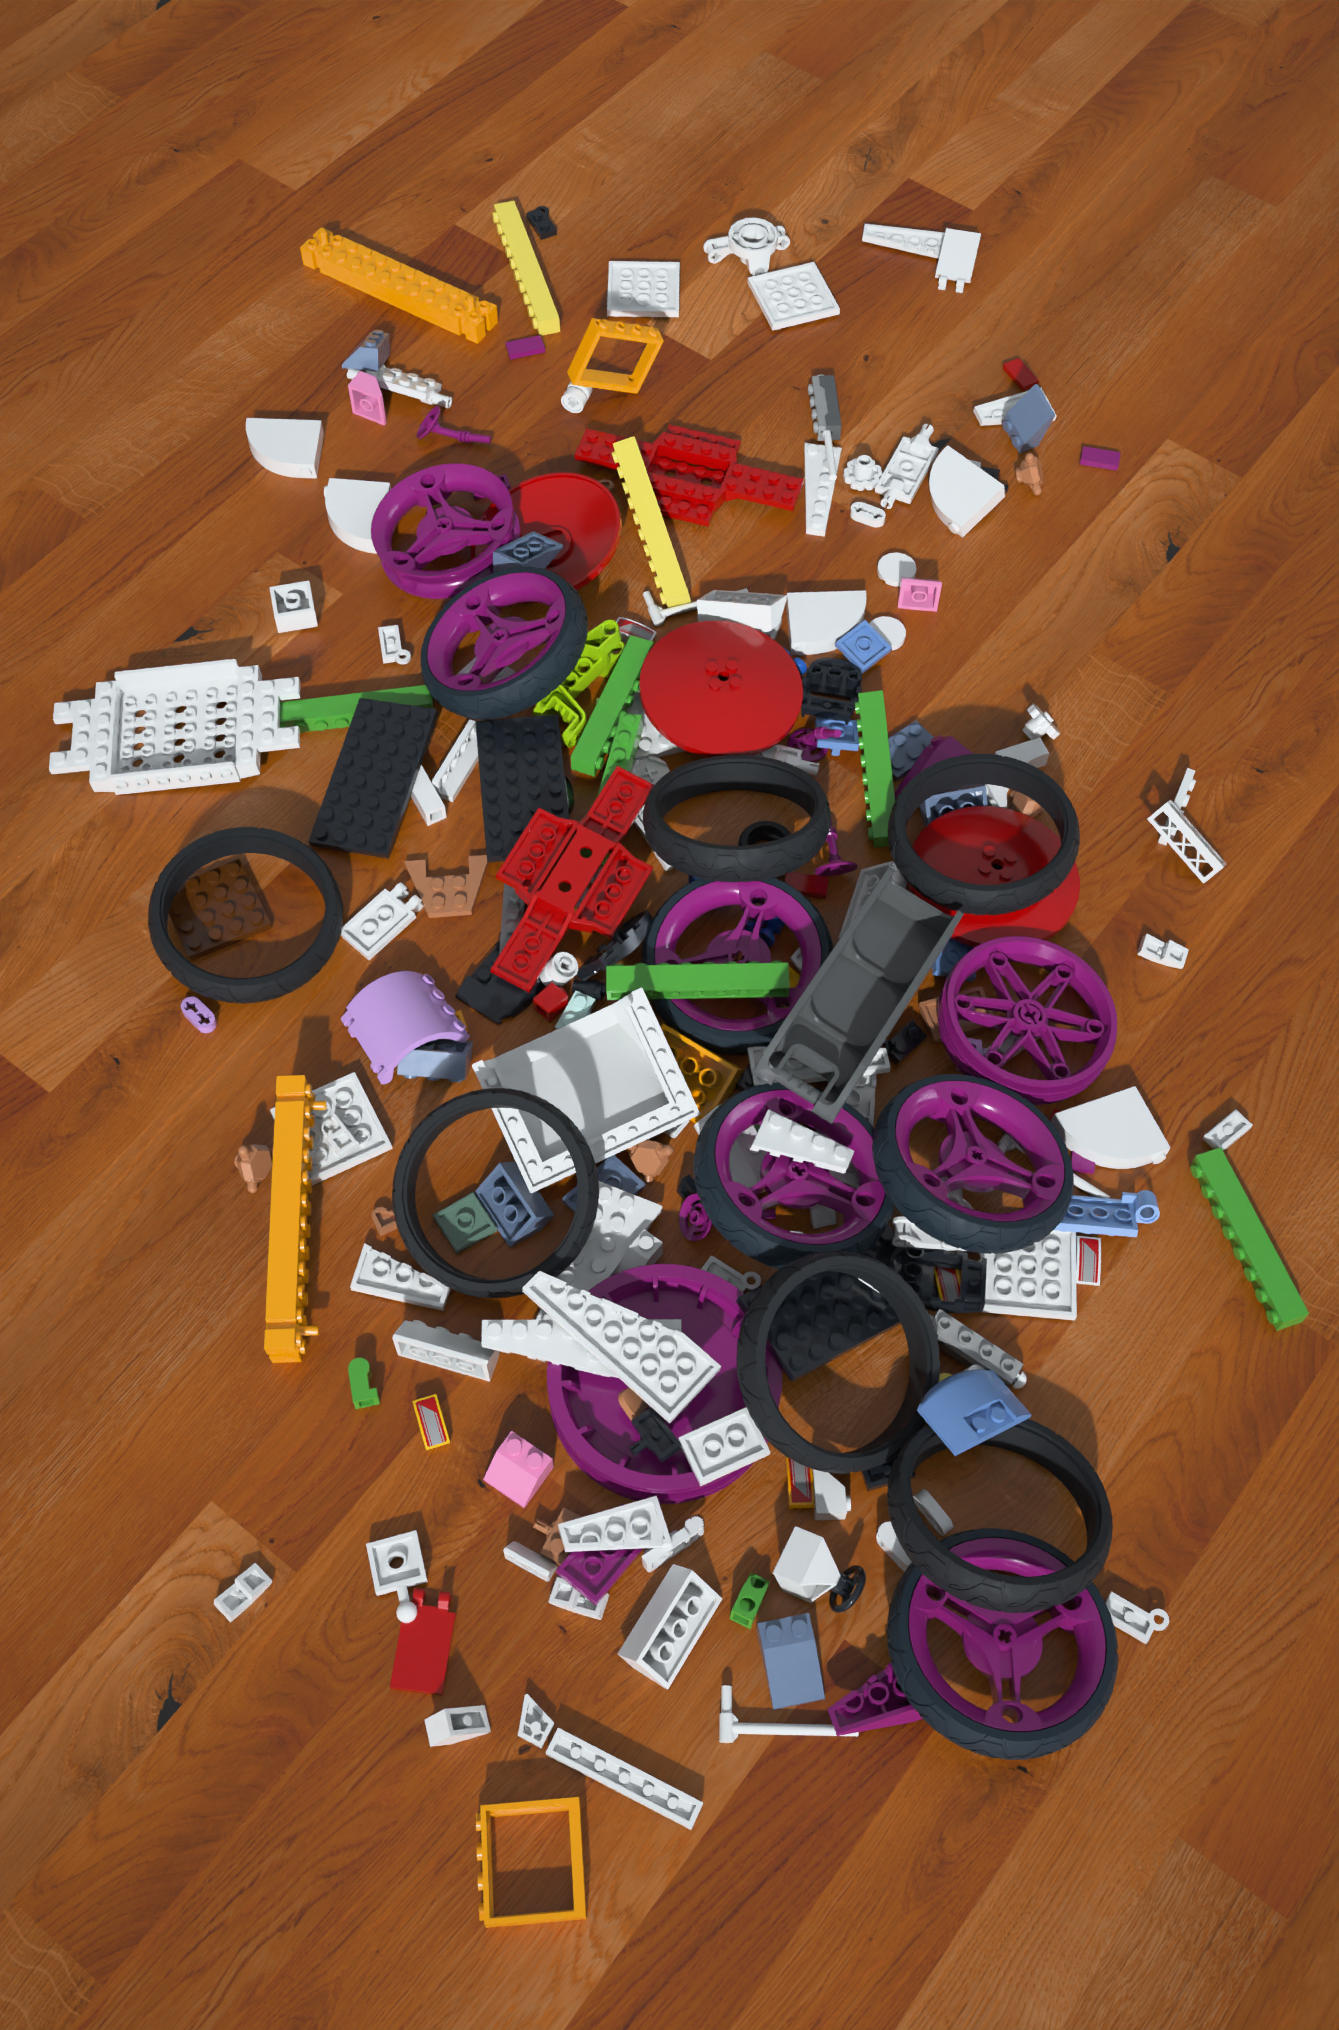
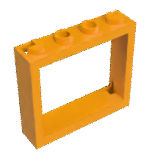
M592 318L567 371L572 385L638 394L664 340L659 329L653 328V326L647 327L620 321L615 322ZM600 336L647 343L632 375L586 369Z
M579 1797L480 1805L481 1813L476 1814V1831H481V1843H477V1861L482 1860L483 1872H478V1890H483L484 1902L479 1903V1920H484L485 1927L587 1919ZM569 1811L574 1909L494 1916L491 1817Z

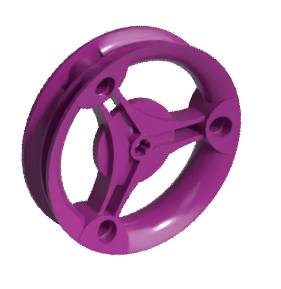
M460 463L432 466L400 481L381 500L371 523L372 543L381 559V564L388 578L401 590L414 596L429 599L452 598L470 584L492 574L493 552L520 538V523L505 484L486 469ZM452 492L476 493L492 501L499 512L492 521L476 520L465 509L449 506L445 500L451 496ZM441 503L442 507L433 510V505ZM416 505L427 507V515L420 521L417 527V540L405 553L393 551V533L402 517ZM489 545L480 555L460 566L439 571L422 570L437 557L453 554L465 546Z

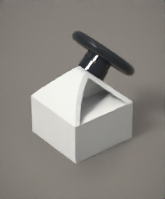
M796 1526L773 1571L783 1592L809 1603H812L821 1595L831 1590L829 1606L836 1613L845 1612L855 1604L866 1582V1573L863 1567L853 1565L842 1573L838 1570L824 1538ZM838 1595L842 1597V1603L840 1605H837Z

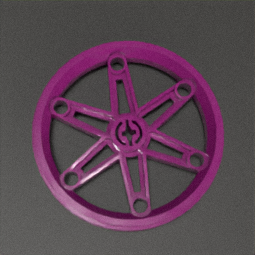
M1011 936L985 942L972 949L955 964L939 996L938 1028L946 1052L964 1075L990 1080L1016 1092L1033 1105H1043L1068 1099L1086 1089L1097 1079L1114 1051L1117 1035V1014L1106 985L1097 973L1077 955L1045 940ZM1009 962L1033 965L1050 972V974L1030 993ZM985 967L999 999L973 997L964 994L958 995L963 982L972 973ZM1002 976L1006 977L1020 1001L1014 1002L1011 999L1001 978ZM1069 984L1085 1001L1094 1019H1088L1052 1007ZM1052 985L1056 989L1043 1007L1036 1000ZM975 1008L1006 1013V1018L977 1012ZM959 1019L1001 1030L984 1057L966 1038ZM1048 1021L1078 1027L1079 1031L1048 1026ZM1011 1032L1018 1039L1001 1055L997 1051ZM1034 1038H1042L1053 1064L1048 1062ZM1056 1040L1095 1044V1049L1087 1064L1071 1074ZM1024 1046L1047 1080L1024 1078L1001 1068Z

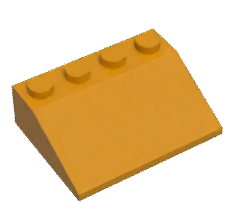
M662 1024L661 1030L700 1112V1115L690 1119L692 1122L697 1123L715 1107L727 1100L735 1089L736 1083L742 1077L744 1070L669 1025Z

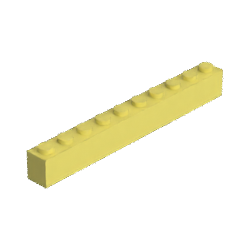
M515 201L494 204L495 212H492L493 222L497 223L496 228L498 235H501L502 246H506V257L509 258L511 269H514L515 281H519V291L523 293L524 304L528 305L527 311L529 317H532L533 328L537 329L540 336L560 332L559 315Z
M635 436L613 443L615 451L611 453L615 464L619 463L620 467H617L620 479L624 478L625 480L622 486L625 494L629 493L630 495L627 498L630 509H635L636 513L632 515L635 524H640L641 529H638L641 541L645 540L646 542L643 545L646 557L650 556L652 559L648 562L651 571H656L657 576L654 577L657 588L661 587L662 592L659 593L662 604H667V607L671 608L691 603Z

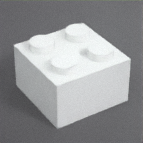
M309 581L270 587L278 633L318 627Z

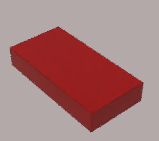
M1019 358L1003 364L1002 369L1022 392L1031 389L1035 384L1039 383V380Z
M797 872L786 873L785 883L800 891L803 896L826 899L829 877Z

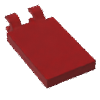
M414 1588L412 1603L417 1607V1616L412 1622H401L390 1689L443 1696L456 1620V1613L449 1612L452 1595H450V1592L440 1591L438 1607L424 1605L426 1598L425 1589Z

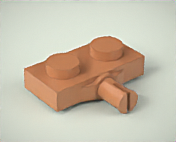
M563 1507L558 1519L552 1525L538 1518L533 1528L547 1534L540 1556L561 1565L570 1552H565L558 1524L578 1519L582 1516Z

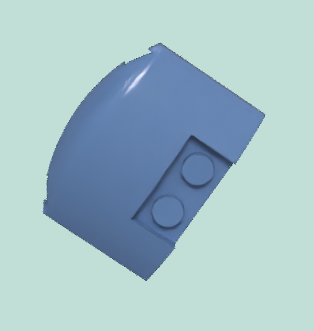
M982 1369L963 1371L941 1380L925 1394L922 1404L920 1403L917 1409L919 1414L954 1456L1031 1417V1413L993 1370Z

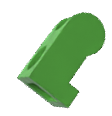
M364 1358L353 1359L348 1365V1373L355 1408L359 1409L380 1404L377 1388L371 1389L370 1386L372 1371L368 1361Z
M751 1572L732 1608L729 1619L751 1629L770 1581Z

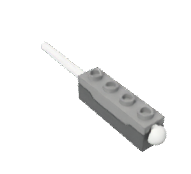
M819 374L812 376V382L808 384V395H811L810 408H813L811 410V418L815 420L813 422V433H817L818 441H825L829 479L833 481L836 480L837 475L832 440H840L841 419L834 375L825 376Z
M859 1279L860 1281H862L863 1283H865L866 1285H868L869 1287H871L872 1289H874L875 1291H877V1290H876L875 1288H873L870 1284H868V1283L864 1282L863 1280ZM941 1309L938 1310L934 1317L929 1314L936 1332L939 1349L966 1367L980 1365L985 1370H993L1007 1387L1013 1383L1012 1387L1019 1389L1026 1384L1027 1378L1025 1373L1021 1371L1018 1374L1024 1365L1023 1363Z

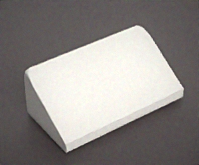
M518 1542L510 1543L503 1550L505 1559L546 1582L550 1581L557 1569L556 1563L540 1556Z

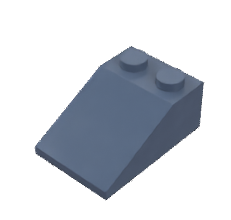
M1035 384L1007 412L1002 421L1004 431L1008 433L1012 445L1018 450L1019 454L1039 446L1055 417V413L1038 384Z
M533 531L493 552V573L515 567L545 569L562 550L563 545Z
M809 1613L757 1623L756 1632L773 1710L824 1700L822 1677Z

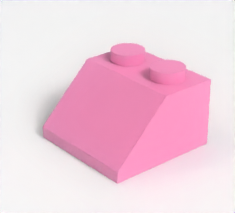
M359 371L348 384L352 411L356 415L385 426L386 416L383 397L377 379L371 374Z
M901 577L898 608L937 612L942 587L941 580Z
M511 1431L496 1451L483 1480L525 1508L554 1468L553 1458Z

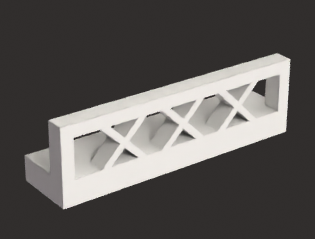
M470 719L432 780V784L439 797L450 802H454L478 762L476 724L474 720Z
M1171 800L1148 818V821L1203 884L1226 865V862ZM1164 812L1169 817V825L1162 826L1154 818ZM1171 830H1180L1183 833V842L1173 841ZM1194 846L1197 849V858H1188L1185 854V847ZM1200 862L1209 863L1214 870L1204 876L1199 870Z

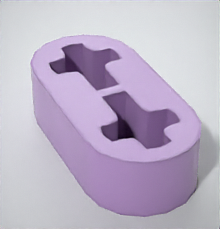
M187 997L182 1001L181 1010L184 1016L200 1032L210 1033L216 1028L217 1021L214 1014L198 998ZM188 1007H196L197 1012L195 1013L192 1009H188ZM203 1017L206 1021H210V1023H202L201 1018Z

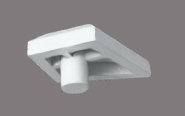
M525 1694L518 1736L542 1749L554 1726V1722L528 1694Z

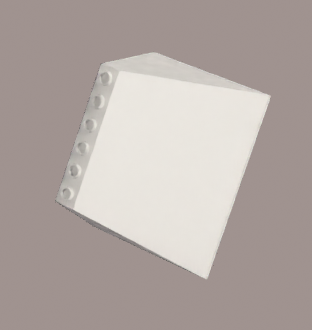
M642 987L606 1008L496 1058L485 1061L481 1060L472 1064L482 1089L505 1088L520 1090L545 1099L559 1108L573 1121L586 1139L595 1163L700 1115ZM491 1108L530 1193L576 1173L567 1147L557 1133L543 1120L531 1113L518 1109Z

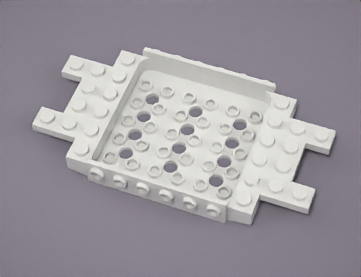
M236 659L115 672V681L96 682L95 699L54 703L53 720L55 724L73 723L71 750L51 752L49 771L51 774L90 770L89 783L94 792H115L116 795L240 782L242 778L260 774L261 752L300 748L299 727L280 728V700L300 698L299 677L262 681V674L258 665L239 667ZM219 702H227L224 708H216ZM180 706L187 707L183 713H177L176 709ZM140 710L146 711L143 717L135 716ZM219 718L227 719L223 725L216 724ZM180 722L186 723L183 729H175L176 724ZM137 727H145L142 733H134ZM218 735H226V738L223 741H215V738ZM177 739H185L181 746L174 745ZM137 743L144 744L141 750H134L133 747ZM218 751L226 752L222 758L214 757ZM178 755H183L185 757L179 763L173 761L174 758ZM143 760L139 767L132 766L134 761Z

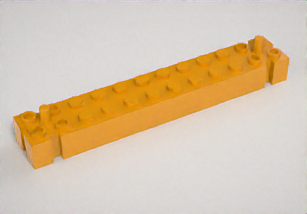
M323 227L313 234V239H308L300 247L303 265L314 270L318 267L320 268V273L459 336L463 333L466 335V339L478 344L486 336L485 330L491 331L498 323L497 305L486 300L479 302V297L343 236H333L332 231Z
M305 1075L277 1076L276 1080L277 1102H275L266 1330L264 1339V1350L269 1355L272 1363L302 1362V1354H306V1339H303V1336L319 1335L318 1325L307 1326V1316L304 1315V1307L308 1306V1293L304 1291L305 1284L309 1283V1271L305 1269V1264L310 1259L309 1246H306V1238H310L311 1235L310 1224H307V1216L311 1215V1201H308V1193H312V1180L309 1179V1171H313V1158L310 1157V1150L314 1149L313 1135L310 1136V1131L315 1126L314 1114H311V1110H326L327 1102L315 1101L312 1085L307 1082Z

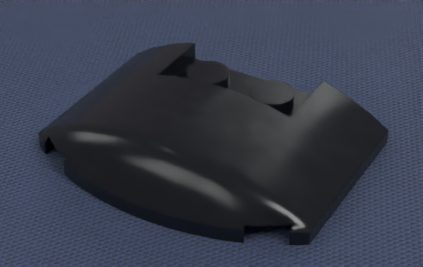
M500 941L495 944L496 948L474 973L466 977L455 995L458 1000L497 1025L502 1023L501 1019L510 1016L514 1018L526 1010L533 1003V998L545 987L539 977L530 993L491 973V968L499 956Z

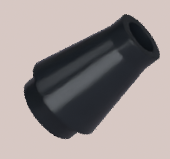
M575 979L572 984V992L579 991L596 999V1001L603 1000L606 993V983L601 982V980L582 981Z

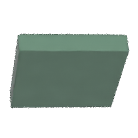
M474 1192L433 1214V1219L457 1255L498 1231Z

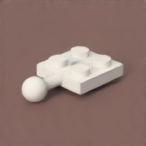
M416 1530L366 1544L375 1593L379 1596L397 1591L400 1605L397 1607L396 1615L403 1623L412 1622L417 1616V1607L414 1603L410 1602L407 1588L428 1582ZM396 1557L404 1559V1563L400 1568L394 1569L390 1567L392 1559Z

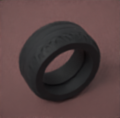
M758 821L744 829L740 835L738 846L752 845L759 841H775L791 835V833L785 826L777 822Z

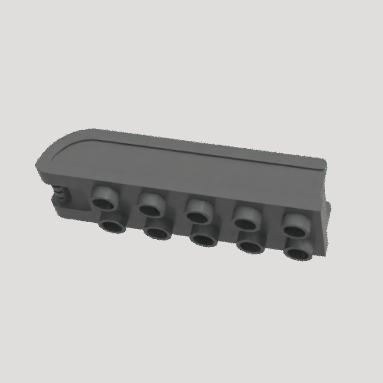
M890 867L799 998L751 1072L770 1085L777 1081L815 1105L812 1112L831 1124L964 915L960 910L957 911L955 916L947 915L902 888L892 879L895 870ZM790 1059L799 1061L826 1078L828 1086L823 1093L784 1069L786 1063Z

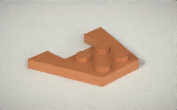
M487 855L468 856L469 874L427 877L426 860L404 861L428 918L472 915L489 865L487 863Z

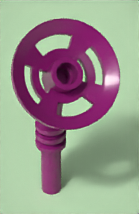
M439 406L434 407L428 413L417 432L418 439L425 437L430 432H436L458 439L459 442L470 443L474 441L490 444L492 440L491 436L472 434L470 431L463 430L458 432L441 427L440 423H438L441 410Z
M828 727L799 729L789 737L788 747L794 748V745H796L799 750H803L802 760L816 762L827 754L828 748H822L819 753L811 755V751L817 749L815 739L839 738L841 731L839 729H829ZM806 732L800 738H795L798 734Z
M832 818L829 834L826 839L830 858H828V863L821 865L815 870V874L819 876L845 874L858 868L857 863L841 860L836 843L838 838L837 831L833 827Z
M698 1194L688 1196L683 1202L679 1213L681 1232L690 1241L703 1239L709 1232L712 1224L702 1204L692 1205L695 1201L700 1200ZM762 1210L761 1218H776V1210ZM688 1213H690V1221L692 1224L690 1228L688 1227L687 1222ZM703 1231L700 1235H694L696 1232Z

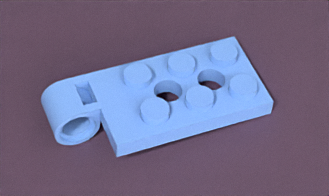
M1148 1190L1139 1191L1138 1193L1122 1192L1121 1199L1072 1195L1066 1215L1054 1230L1137 1237V1223H1152L1159 1218L1160 1212L1157 1198L1153 1192Z

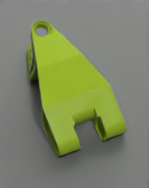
M606 620L587 633L584 650L575 668L562 684L547 697L539 701L533 710L532 716L558 714V717H562L563 721L569 724L561 736V741L569 748L578 743L588 723L584 710L575 701V698L598 676L609 678L625 648L624 643L621 642V633L616 621Z

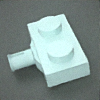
M575 991L555 1029L557 1030L590 1015L596 1004V999Z

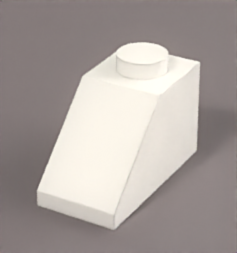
M644 1229L629 1246L615 1274L631 1268L655 1264L663 1254V1242Z
M812 1469L815 1520L845 1519L847 1511H851L850 1495H846L845 1487L829 1472Z
M485 1705L443 1709L425 1719L430 1747L451 1745L491 1732Z

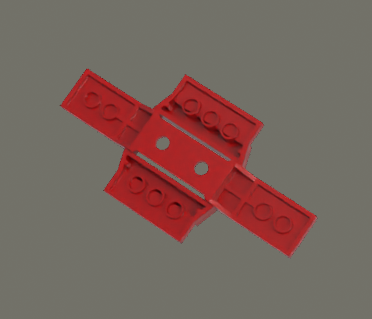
M669 424L667 431L663 432L653 443L636 440L660 512L665 517L709 527L717 509L724 502L734 499H742L794 511L804 484L803 478L738 464L736 457L741 447L740 440ZM586 428L574 454L575 460L617 470V467H620L619 463L615 464L611 453L615 451L613 443L627 439V437ZM669 459H674L682 462L677 463L670 461ZM687 463H691V464H695V465H699V466H698V467H694V466L688 465ZM705 467L716 469L717 471L707 470ZM668 472H673L676 475L673 477H668L665 474ZM708 480L712 482V484L707 486L702 485V482Z
M617 766L589 812L580 822L559 818L541 808L537 809L496 874L497 880L515 888V893L528 905V908L493 964L491 973L530 993L568 929L592 933L594 930L610 939L614 937L654 868L635 858L621 845V842L643 808L654 784ZM583 848H588L592 851V855L584 858L579 852ZM607 853H611L602 870L598 874L591 888L589 889L580 906L575 912L574 907L578 903L579 899L581 898L585 889L589 885L596 871L600 867ZM562 882L569 883L571 885L570 891L562 892L558 887L559 884Z

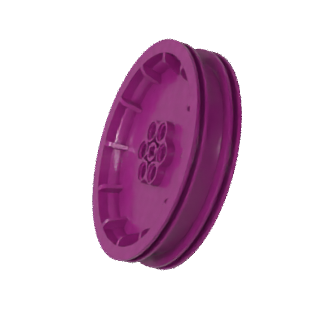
M652 1264L619 1272L587 1291L590 1292V1295L600 1299L604 1298L634 1311L646 1319H681L682 1333L721 1366L717 1374L671 1423H668L658 1414L678 1440L679 1437L746 1408L739 1386L736 1361L737 1343L740 1337L739 1331L745 1315L736 1301L744 1293L719 1276L698 1268L677 1264ZM766 1346L765 1363L768 1384L779 1409L782 1391V1368ZM548 1361L547 1388L550 1411L555 1430L564 1449L574 1463L589 1478L617 1495L635 1501L657 1496L659 1504L690 1502L724 1489L740 1478L755 1463L753 1462L700 1486L683 1449L662 1463L647 1447L634 1456L629 1450V1446L640 1440V1435L632 1426L630 1418L618 1401L620 1391L629 1387L616 1377L601 1376L576 1370L574 1367L562 1364L555 1365ZM763 1436V1438H764V1440H765V1442H766V1444H767V1443H768V1440Z

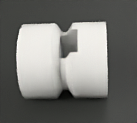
M570 381L567 390L561 398L563 407L571 413H580L593 389L592 387L572 385Z
M568 952L557 953L549 960L540 975V979L546 987L551 982L557 987H562L577 974L578 963L573 955Z

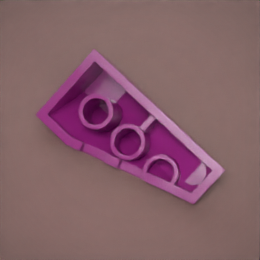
M942 735L934 737L931 739V743L924 748L894 793L895 800L908 782L927 767H931V765L951 757L967 754L973 755V753L952 736L942 737Z
M891 1663L879 1674L867 1679V1682L860 1688L851 1691L828 1708L836 1736L923 1719L904 1695Z

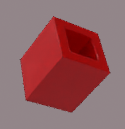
M551 982L533 998L534 1010L551 1023L567 1007L568 993L561 986L557 987Z

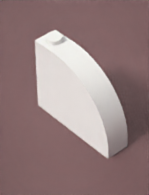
M246 419V433L250 450L263 467L282 476L317 478L324 439L322 420Z
M948 445L938 455L932 466L929 486L931 502L935 513L952 533L958 534L962 538L1005 497L1003 484Z
M329 478L328 486L324 487L325 505L329 524L341 541L357 550L376 553L371 539V523L379 503L391 490L390 483Z
M866 590L787 593L786 614L790 655L821 654L837 649L835 647L836 642L864 620Z
M1136 1086L1055 1113L1051 1120V1123L1055 1126L1070 1151H1074L1102 1167L1129 1169L1152 1162L1153 1164H1158L1166 1159V1155L1171 1148Z

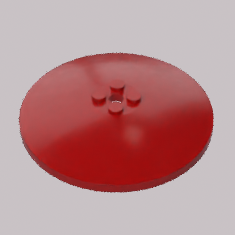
M559 472L530 478L508 490L520 523V538L534 531L563 545L562 550L545 568L546 570L560 575L576 590H579L596 578L608 565L621 539L622 518L616 500L603 484L585 475ZM494 503L487 508L480 520L492 521L499 512ZM471 545V560L480 555L489 545ZM521 602V603H541V602Z
M715 620L687 624L662 637L651 648L643 662L639 679V694L646 716L661 735L688 752L711 758L723 755H756L779 743L791 731L798 719L803 700V686L795 662L787 651L774 639L757 629L740 623ZM724 676L728 680L721 681L720 679H718V677Z
M975 806L957 809L938 817L923 829L912 847L926 864L947 877L971 884L999 885L1027 878L1044 868L1057 854L1061 846V840L1047 826L1023 813L1001 807ZM1076 862L1062 884L1041 901L1030 907L1007 914L973 915L971 913H964L953 930L954 933L951 938L972 947H977L993 939L1011 936L1049 940L1064 928L1076 908L1080 893V877ZM997 864L1001 866L1002 869H994L992 865ZM908 883L912 894L947 915H956L957 911L947 909L940 904L938 905L930 901Z

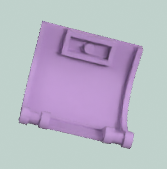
M400 971L385 975L363 988L346 1007L348 1010L341 1017V1021L344 1026L348 1027L351 1037L357 1038L371 1060L370 1067L374 1073L378 1074L377 1078L381 1084L389 1083L393 1078L394 1068L408 1053L420 1045L437 1039H451L465 1043L470 1037L465 1030V1025L458 1020L454 1014L455 1010L447 1004L444 999L445 995L437 989L434 979L428 974L423 975L413 971Z

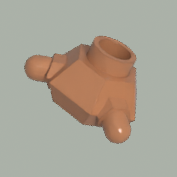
M1027 453L1025 459L1021 462V467L1016 468V477L1019 483L1023 482L1025 485L1030 486L1035 495H1040L1042 492L1040 486L1043 483L1042 464L1032 453Z
M1011 791L1010 795L1013 798L1011 803L1012 810L1032 818L1043 813L1044 808L1037 802L1020 792Z
M645 1140L627 1148L630 1151L629 1156L636 1169L643 1175V1182L648 1185L653 1183L656 1175H660L669 1161V1155L674 1151L671 1145H662L659 1141Z
M250 1144L249 1146L241 1145L238 1148L235 1166L239 1169V1173L245 1183H247V1189L250 1193H255L258 1190V1183L266 1178L273 1166V1147L267 1148L266 1145Z

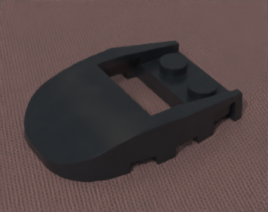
M821 658L813 661L807 670L806 677H803L802 681L803 700L801 717H805L806 714L842 720L848 725L856 710L855 702L859 701L858 693H861L862 673L859 667L849 661L833 658ZM812 693V694H818V695H824V696H830V697L848 699V700H850V702H849V701H843V700H837V699H831V698H825V697H819V696H813V695H810V694Z
M642 911L620 926L612 941L607 945L602 943L596 949L598 953L594 956H589L584 961V964L578 968L576 975L582 981H585L599 970H606V966L616 964L633 952L645 939L650 930L652 916L649 911Z
M898 1247L891 1254L889 1267L897 1272L913 1288L926 1309L936 1312L941 1309L945 1313L983 1312L985 1306L987 1258L982 1257L981 1261L968 1259V1253L961 1251L955 1254L944 1251V1249ZM934 1267L961 1270L959 1299H955L952 1302L941 1301V1298L933 1297Z

